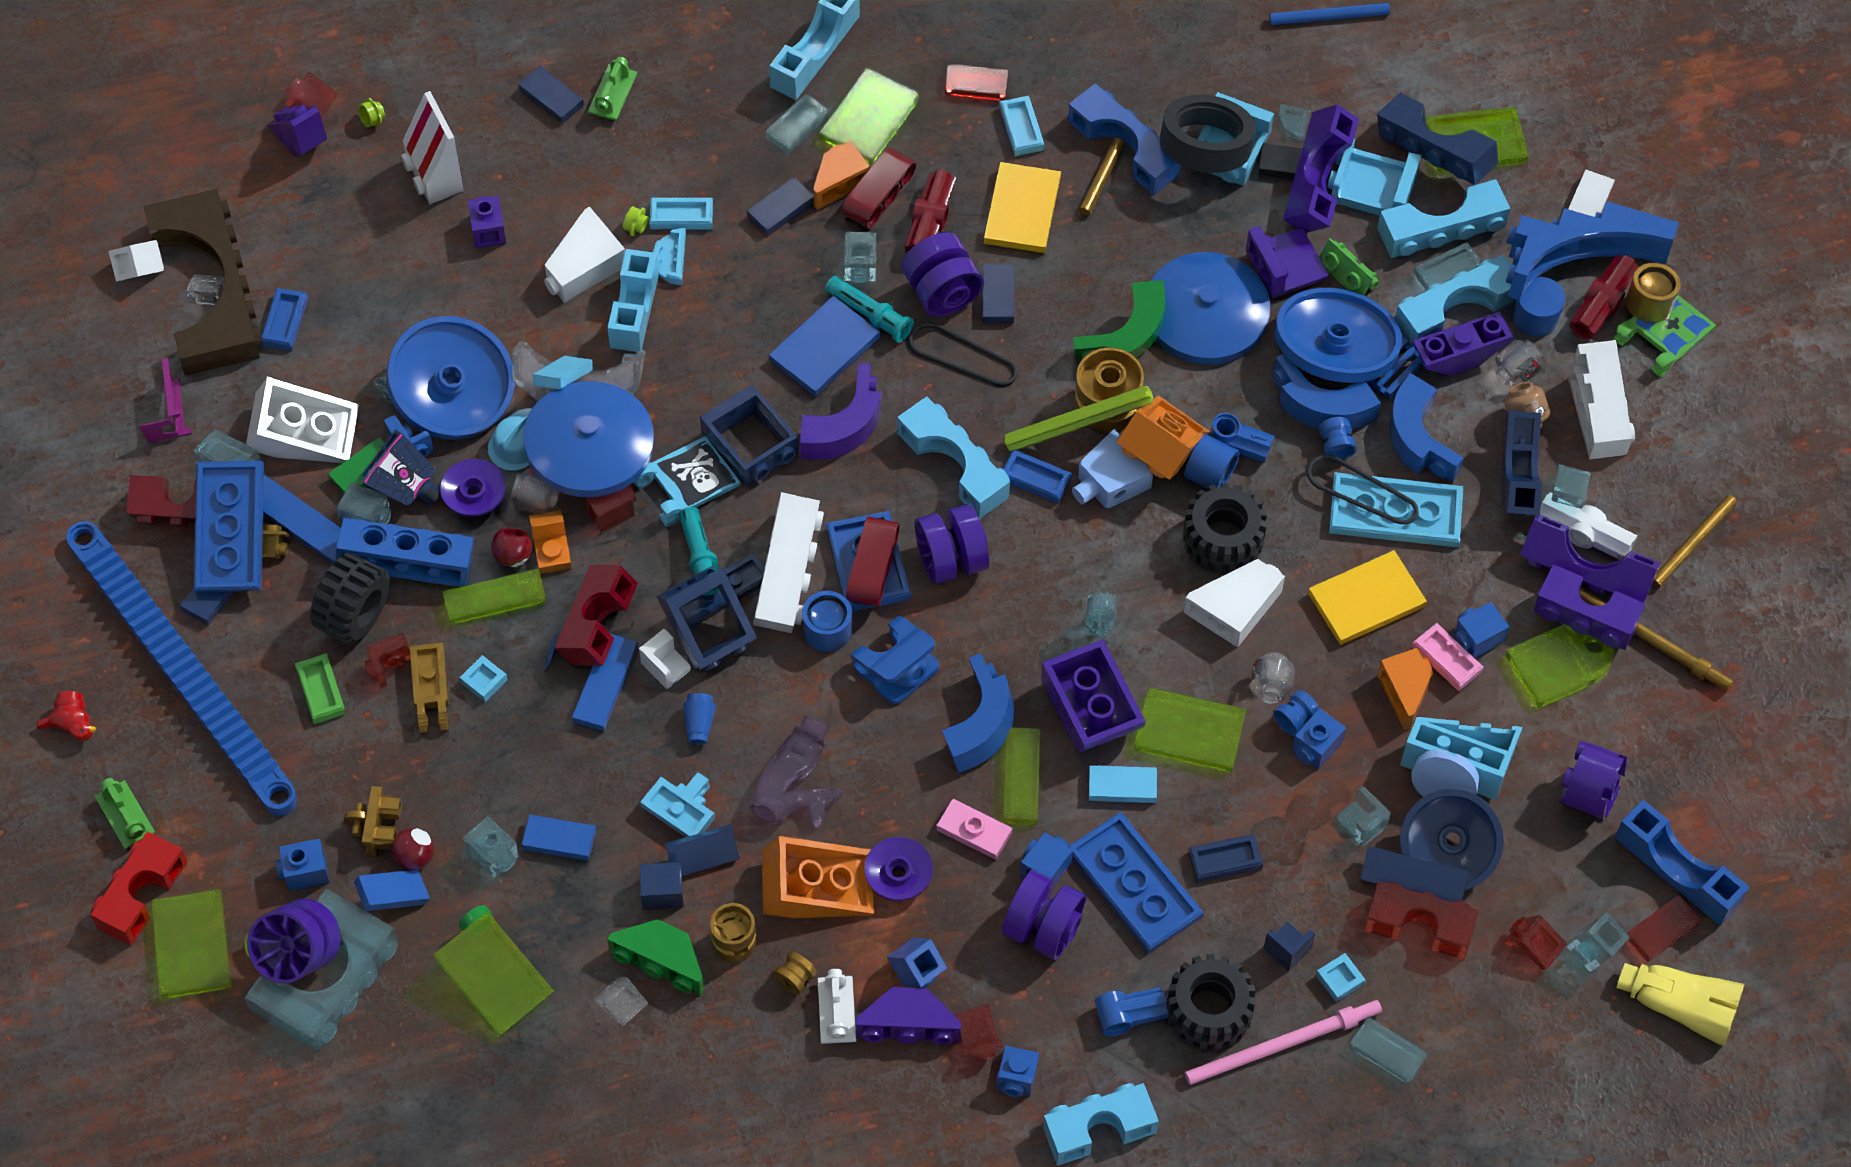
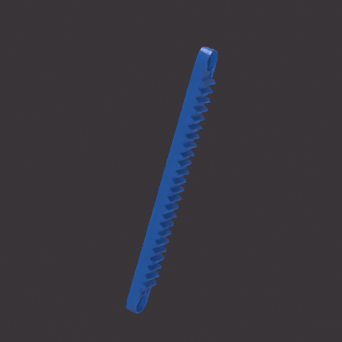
M87 521L73 524L66 533V540L71 552L264 808L275 816H284L291 813L297 805L295 789L275 759L271 757L269 751L264 748L260 739H257L247 722L235 710L225 693L213 681L211 675L207 673L202 663L200 664L196 655L191 652L189 646L178 635L174 626L163 615L161 609L156 606L154 600L149 597L139 580L135 578L132 571L128 569L126 563L121 560L119 554L114 551L112 545L108 543L93 523ZM88 533L93 536L91 542L87 545L75 543L76 538L81 534ZM276 791H286L289 794L288 799L282 804H274L270 801L272 794Z

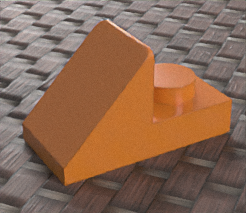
M557 510L529 515L539 573L545 574L572 569L562 511Z

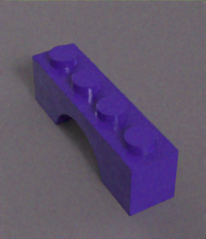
M1338 104L1312 112L1284 213V221L1297 229L1303 228L1305 233L1330 227L1337 199L1327 192L1328 175L1338 157L1352 146L1359 118Z
M1543 515L1535 517L1520 553V556L1525 557L1526 562L1534 567L1544 568L1547 566L1552 568L1554 564L1584 577L1583 581L1588 583L1587 587L1596 592L1605 593L1607 590L1614 593V591H1617L1643 603L1649 594L1661 564L1633 551H1629L1623 558L1610 564L1589 562L1582 558L1573 548L1569 537V526Z

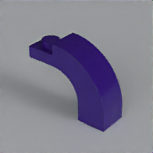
M858 363L856 393L853 401L846 409L829 416L802 415L801 459L815 460L839 457L853 451L871 436L881 415L882 391H876L877 376H871L870 363Z

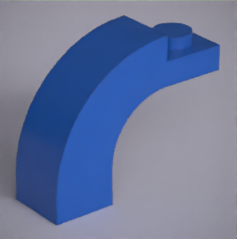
M1284 354L1276 357L1272 376L1275 384L1281 389L1279 404L1299 422L1319 429V425L1329 418L1346 417L1349 419L1353 430L1377 420L1381 403L1366 381L1357 382L1339 390L1322 389L1311 384L1302 375L1298 367Z
M1410 373L1399 387L1392 408L1389 427L1393 447L1404 464L1419 475L1426 466L1436 476L1445 478L1453 483L1460 474L1464 457L1437 442L1426 432L1422 420L1434 405L1437 389Z
M981 653L969 658L974 676L982 692L980 706L969 719L942 730L947 747L959 773L969 770L989 759L1005 742L1014 719V702L1005 674L998 676L992 663L986 665Z

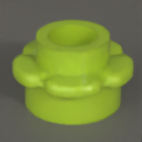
M367 98L365 103L358 105V115L365 127H378L382 124L385 112L380 102Z
M632 206L629 209L622 228L629 231L631 236H634L636 232L642 234L649 221V217L645 215V208L642 207L640 210Z

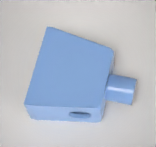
M1115 430L1111 431L1079 464L1078 478L1081 483L1072 488V493L1080 504H1085L1093 497H1096L1104 507L1111 508L1152 488L1153 473L1149 471L1148 465L1139 458L1134 460L1122 452V446L1116 443L1120 435Z

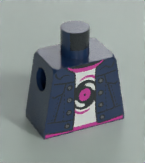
M397 429L394 430L358 477L366 485L407 506L417 496L428 505H432L441 494L440 489L429 481L436 469Z

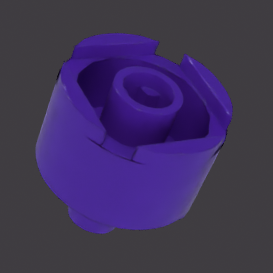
M1580 741L1574 759L1577 760L1575 768L1568 767L1563 778L1562 786L1565 788L1560 803L1604 820L1605 816L1608 817L1619 794L1621 788L1619 786L1620 778L1625 776L1628 757L1595 744Z

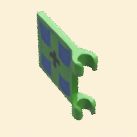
M1677 295L1672 312L1665 320L1652 323L1639 320L1633 316L1629 321L1618 326V334L1614 336L1613 340H1616L1619 345L1624 346L1636 332L1662 352L1656 358V365L1652 368L1656 375L1662 377L1681 357L1711 333L1716 325Z

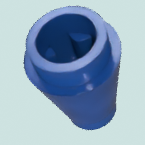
M703 693L687 695V701L683 703L688 736L687 742L694 745H704L708 741L716 704L713 703V696Z

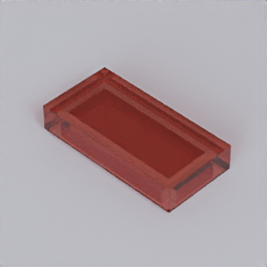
M949 64L945 95L1005 101L1009 70Z
M1678 895L1628 931L1625 937L1649 962L1699 926L1702 920Z

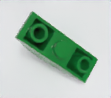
M656 919L613 932L609 935L607 939L609 952L618 962L626 965L633 963L641 967L642 971L652 978L660 979L662 977L671 981L675 988L689 994L692 991L700 996L703 993V977L688 933Z

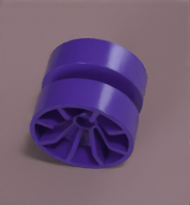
M939 233L922 240L905 255L901 264L903 274L911 287L916 290V295L925 311L931 316H946L963 309L980 294L984 286V279L974 262L969 259L967 250L959 237L954 233Z
M971 504L948 509L946 516L947 527L938 513L916 518L914 521L915 537L920 557L927 576L933 585L956 579L957 563L965 575L989 569L986 534Z
M1032 869L1024 878L1012 900L1003 923L1002 935L1024 945L1033 936L1035 931L1038 930L1035 937L1034 950L1053 960H1057L1066 946L1071 943L1080 926L1087 895L1064 885L1054 898L1051 899L1054 890V879Z
M311 899L294 900L262 915L254 922L247 939L248 954L255 969L266 979L282 984L292 983L328 965L334 959L340 946V929L332 912L320 902Z

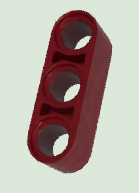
M887 148L848 195L842 207V215L868 229L872 228L910 182L916 171L917 162L892 148Z
M867 516L848 582L846 599L849 602L873 607L880 606L898 541L899 522Z

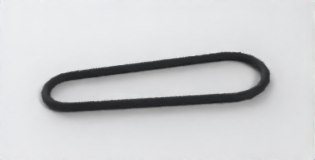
M920 323L909 334V346L916 354L999 386L1009 385L1017 378L1018 370L1012 361L937 323ZM923 327L937 328L1008 364L1013 369V376L1007 381H998L922 352L913 343L914 333Z
M1330 454L1320 455L1313 458L1308 464L1307 478L1317 489L1400 525H1408L1418 517V506L1411 498L1336 456ZM1322 459L1336 461L1411 504L1414 508V514L1407 520H1400L1320 485L1312 477V467Z

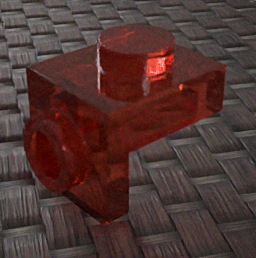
M988 1004L954 1013V1016L961 1022L960 1039L965 1055L975 1056L976 1060H982L995 1056V1049L1003 1047L1002 1041L998 1039Z

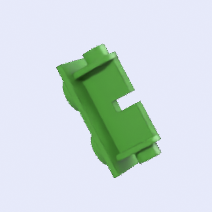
M617 57L615 60H612L611 64H608L588 113L617 121L637 76V71L629 70L628 61L625 58Z
M1331 238L1327 240L1319 258L1327 272L1348 291L1363 296L1368 288L1374 290L1379 285L1378 275L1369 270L1363 263L1358 264V259L1345 247L1344 243H1338Z
M113 778L105 779L101 783V793L94 797L124 849L126 850L133 846L136 841L142 840L147 831L156 834L126 781L124 780L119 783L114 781Z

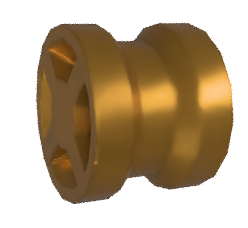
M794 951L789 952L786 956V963L781 967H777L773 972L776 981L795 995H800L804 990V983L807 980L813 979L817 974V970L812 963Z

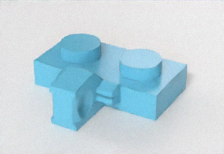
M698 772L687 786L681 783L676 787L660 777L640 802L643 809L684 837L705 832L715 819V813L704 806L706 801L703 796L710 788L709 779Z

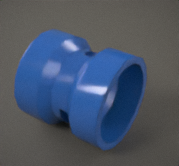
M1332 417L1319 425L1320 436L1326 442L1323 447L1325 455L1330 454L1344 460L1356 453L1357 447L1354 438L1350 437L1352 427L1348 418Z
M1297 690L1290 696L1287 704H1281L1273 710V716L1281 729L1287 734L1295 736L1304 726V723L1308 722L1319 710V707L1308 693L1303 690Z

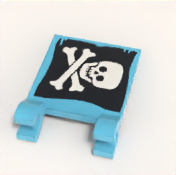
M706 436L649 463L644 472L633 482L639 490L648 486L656 479L671 500L660 505L663 513L659 515L660 520L666 527L679 520V512H684V508L698 507L740 486L738 478Z

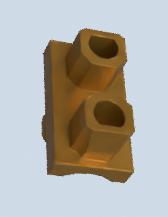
M372 786L367 813L365 812L366 804L357 803L355 811L345 813L343 822L345 825L352 827L351 836L361 837L362 829H364L362 844L366 846L365 854L366 856L376 857L377 849H392L393 839L397 835L396 827L382 826L383 818L399 820L402 802L399 797L384 795L382 787Z

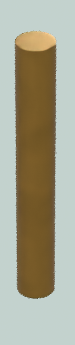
M1113 139L1081 204L1079 212L1082 215L1090 216L1125 143L1122 139Z

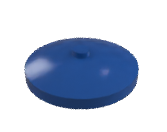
M1197 252L1183 255L1165 264L1151 279V281L1164 280L1166 299L1164 323L1155 341L1164 350L1179 359L1203 365H1215L1234 361L1250 352L1260 342L1266 332L1270 316L1268 291L1261 278L1249 266L1233 257L1213 252Z
M1316 288L1297 293L1282 305L1275 324L1277 344L1292 363L1312 375L1337 382H1363L1382 376L1396 363L1402 345V334L1399 325L1384 307L1366 296L1344 289Z
M438 316L416 323L398 339L387 363L386 384L389 396L396 410L414 428L421 432L428 431L430 436L440 439L463 440L486 432L502 418L513 397L515 373L512 360L505 346L487 328L461 317Z
M575 382L567 384L561 390L555 389L549 392L533 407L524 427V450L533 472L549 487L571 496L599 497L624 489L644 472L653 453V425L645 407L626 390L604 382Z

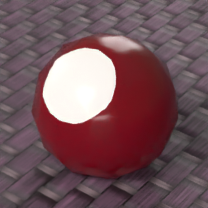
M502 528L494 535L491 542L492 554L496 561L505 567L523 565L531 555L532 540L527 532L521 529Z
M406 828L400 831L392 842L395 862L406 870H419L425 867L432 860L434 854L433 840L428 833L419 828Z

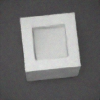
M157 240L108 251L116 282L164 270Z
M665 629L639 648L641 664L666 689L670 688L691 671L690 664L674 649L673 637Z

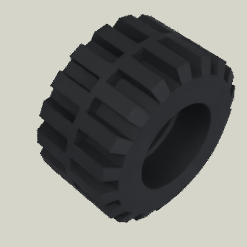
M1221 483V488H1216L1215 484L1208 486L1207 492L1200 490L1196 494V499H1191L1188 509H1186L1183 541H1185L1187 553L1192 552L1191 559L1195 563L1201 561V567L1207 570L1209 567L1215 568L1214 572L1221 573L1222 569H1227L1228 573L1236 570V567L1249 564V561L1253 562L1258 558V553H1261L1263 549L1267 514L1266 510H1262L1263 503L1260 499H1253V492L1248 490L1245 493L1242 491V486L1235 485V488H1229L1228 483ZM1218 521H1227L1239 527L1241 532L1230 536L1220 535L1211 530L1209 525Z
M346 553L339 557L326 571L315 591L310 612L311 624L315 628L350 645L361 640L376 623L385 605L390 581L388 572L353 553Z
M1207 954L1206 960H1202L1200 956L1194 957L1191 965L1185 962L1180 966V972L1176 971L1174 973L1167 997L1168 1023L1170 1027H1175L1174 1034L1179 1039L1183 1036L1186 1037L1185 1044L1193 1047L1194 1043L1200 1044L1199 1050L1207 1051L1208 1046H1213L1214 1051L1222 1050L1224 1043L1231 1047L1236 1043L1237 1037L1239 1039L1244 1037L1252 1021L1256 998H1254L1256 990L1254 984L1250 985L1251 977L1248 972L1241 973L1242 966L1239 963L1235 962L1234 965L1229 964L1228 957L1222 956L1221 960H1215V954ZM1203 991H1213L1224 996L1231 1007L1221 1014H1206L1194 1006L1191 998Z

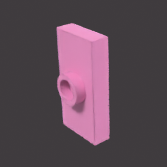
M1438 623L1413 642L1412 648H1418L1421 656L1427 658L1430 665L1458 691L1462 690L1483 671L1484 667Z
M952 799L937 824V831L997 860L1006 845L1013 829L955 799Z

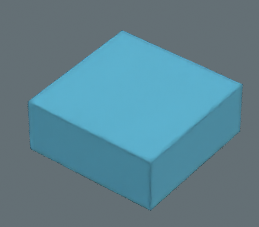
M483 655L459 677L461 684L483 702H486L508 680L507 674Z
M1346 953L1323 966L1316 973V977L1335 1002L1340 1001L1365 984V978Z

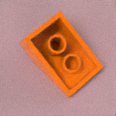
M1158 395L1153 399L1152 404L1140 408L1135 413L1116 443L1122 446V452L1134 460L1139 458L1148 464L1149 471L1155 476L1162 479L1166 477L1170 480L1190 458L1199 440L1205 434L1209 435L1210 431Z
M778 836L762 849L763 914L788 918L873 915V890L865 877V861L871 850Z

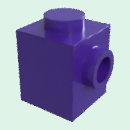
M482 196L477 199L468 200L475 248L506 244L499 196Z

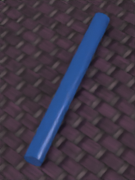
M1389 3L1269 13L1270 25L1382 16L1390 14Z

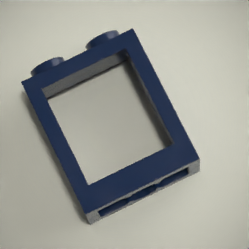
M753 384L700 416L702 435L707 437L745 486L754 481L764 479L771 470L780 464L785 465L798 454L797 436ZM752 414H755L779 444L745 464L721 434Z
M712 565L656 596L692 667L700 670L702 668L703 670L712 669L721 663L720 658L729 653L734 655L743 652L749 648V642L757 638L724 569ZM718 586L740 633L701 654L679 607Z

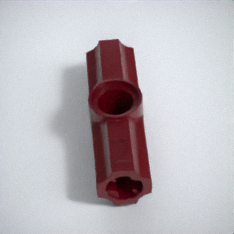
M937 169V171L930 172L922 198H918L915 203L912 227L905 243V253H908L922 240L939 234V231L943 232L948 218L949 202L956 184V177H953L948 171Z
M1617 255L1601 279L1596 278L1584 298V303L1569 325L1577 337L1583 340H1593L1609 316L1613 317L1625 297V292L1631 285L1634 273L1639 268L1633 258L1627 255Z

